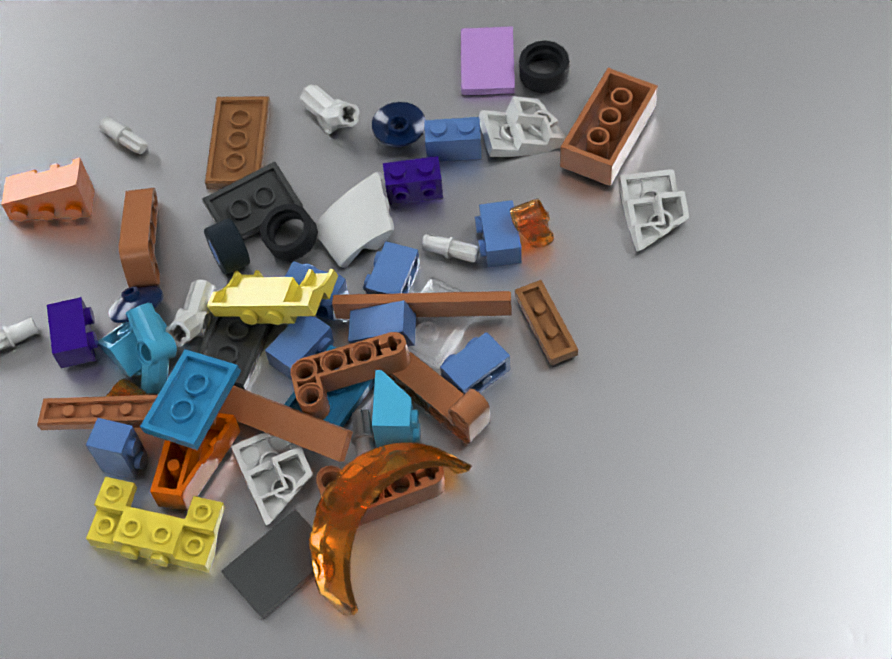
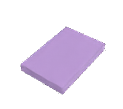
M513 27L461 28L462 95L515 94Z

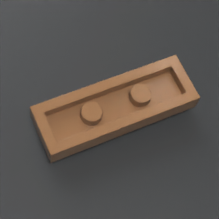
M542 280L515 289V297L550 365L552 366L577 356L578 347Z

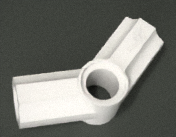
M310 84L304 88L300 96L301 104L316 116L320 126L327 133L331 134L338 128L352 127L359 122L358 115L360 110L356 104H349L341 99L334 100L318 85Z
M197 279V281L191 283L184 308H180L177 311L173 323L166 327V332L174 338L177 347H183L195 337L204 338L211 323V311L208 309L207 304L212 293L217 291L215 285L210 284L206 280Z

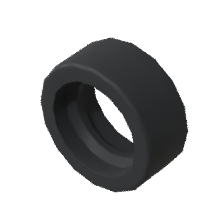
M546 40L536 41L528 45L521 52L519 58L521 81L526 87L539 92H550L562 87L569 76L570 60L568 52L556 42ZM548 59L558 63L560 67L554 72L542 74L531 70L529 65L537 60Z
M283 204L275 207L266 215L262 221L260 234L263 243L274 256L282 260L293 261L302 258L311 251L316 243L318 231L316 223L303 207L297 204ZM292 219L301 220L304 227L298 239L287 245H278L275 242L276 232L282 224Z

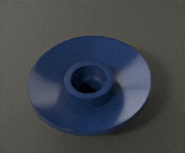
M389 103L381 107L373 116L372 131L374 136L385 145L393 147L407 146L417 141L425 131V116L417 106L411 103Z
M134 286L127 288L111 306L108 315L113 322H129L126 315L127 311L145 303H152L155 309L161 303L164 294L161 288L157 286L140 288Z

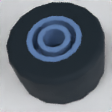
M230 218L204 229L209 248L223 274H229L250 264V257L236 225Z

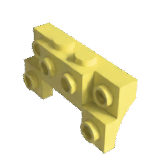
M308 269L305 278L298 285L293 277H264L259 270H255L254 275H241L239 271H235L231 280L224 288L212 293L207 307L215 317H240L245 324L250 325L295 324L297 316L316 315L321 300L330 299L338 275L334 269H330L328 273L316 274L312 269Z
M110 477L104 478L94 503L97 512L86 537L91 546L117 551L122 556L137 560L138 557L148 558L152 563L159 566H168L169 563L204 572L210 571L215 556L218 531L225 510L223 502L193 496L186 518L183 519L131 507L137 490L135 483Z

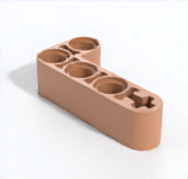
M154 187L125 192L119 255L129 288L134 286L140 288L160 285V273L155 257L158 198Z
M389 332L301 358L291 367V378L296 399L302 412L323 420L330 411L327 392L374 379L375 370H382L387 375L401 371L410 364L411 355L405 337L398 332Z
M410 352V364L405 369L388 374V376L411 397L414 403L461 441L469 444L491 421L489 403L474 389H469L463 394Z
M434 459L420 461L349 488L342 470L336 466H325L316 476L317 486L332 526L340 531L353 529L442 494L446 485L443 466ZM333 481L339 483L334 488L325 487L328 483ZM414 481H417V487H415ZM399 486L408 487V490L403 493L394 491ZM370 497L379 498L374 504L365 503ZM341 508L349 509L345 515L339 516L335 514Z

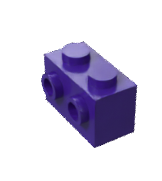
M438 156L383 163L389 205L443 198Z
M82 297L46 305L52 355L59 367L66 368L95 361L94 349L98 348V340L95 332L91 330V324H95L92 308L86 307Z

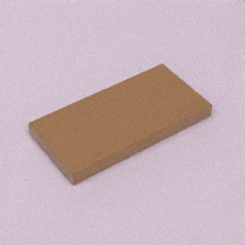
M269 96L216 98L205 177L206 189H222L263 168L271 103Z

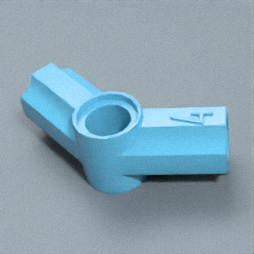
M145 303L126 312V315L138 341L136 344V354L142 363L141 389L146 393L159 394L168 379L169 359L176 356L177 346L174 338L169 333L163 331L152 303Z

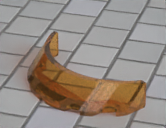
M421 443L384 445L363 453L346 464L338 472L337 478L330 482L322 493L315 509L316 515L312 532H310L309 550H311L312 565L316 578L314 581L319 594L343 615H355L358 607L351 584V552L358 526L372 502L393 482L417 470L431 467H448L453 473L459 474L469 472L472 465L437 447Z

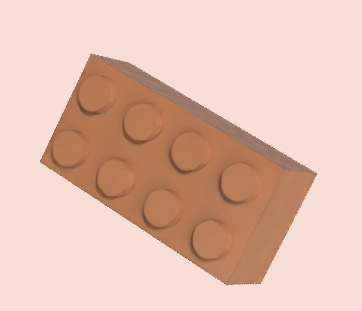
M607 68L561 145L560 167L611 186L656 107L658 86Z

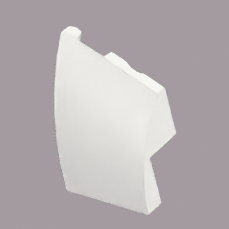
M513 97L506 112L481 110L478 116L489 157H517L552 151L561 148L562 143L567 137L557 126L558 120L546 110V107L538 99Z
M674 169L619 175L617 178L626 221L637 252L642 251L690 218L685 190L678 191Z
M379 172L370 175L346 192L315 222L318 231L317 237L339 267L347 268L363 248L378 251L395 230L392 217L389 214L388 198L384 196L381 181L384 178Z
M266 432L231 446L265 526H268L313 475L302 447H298L296 444Z

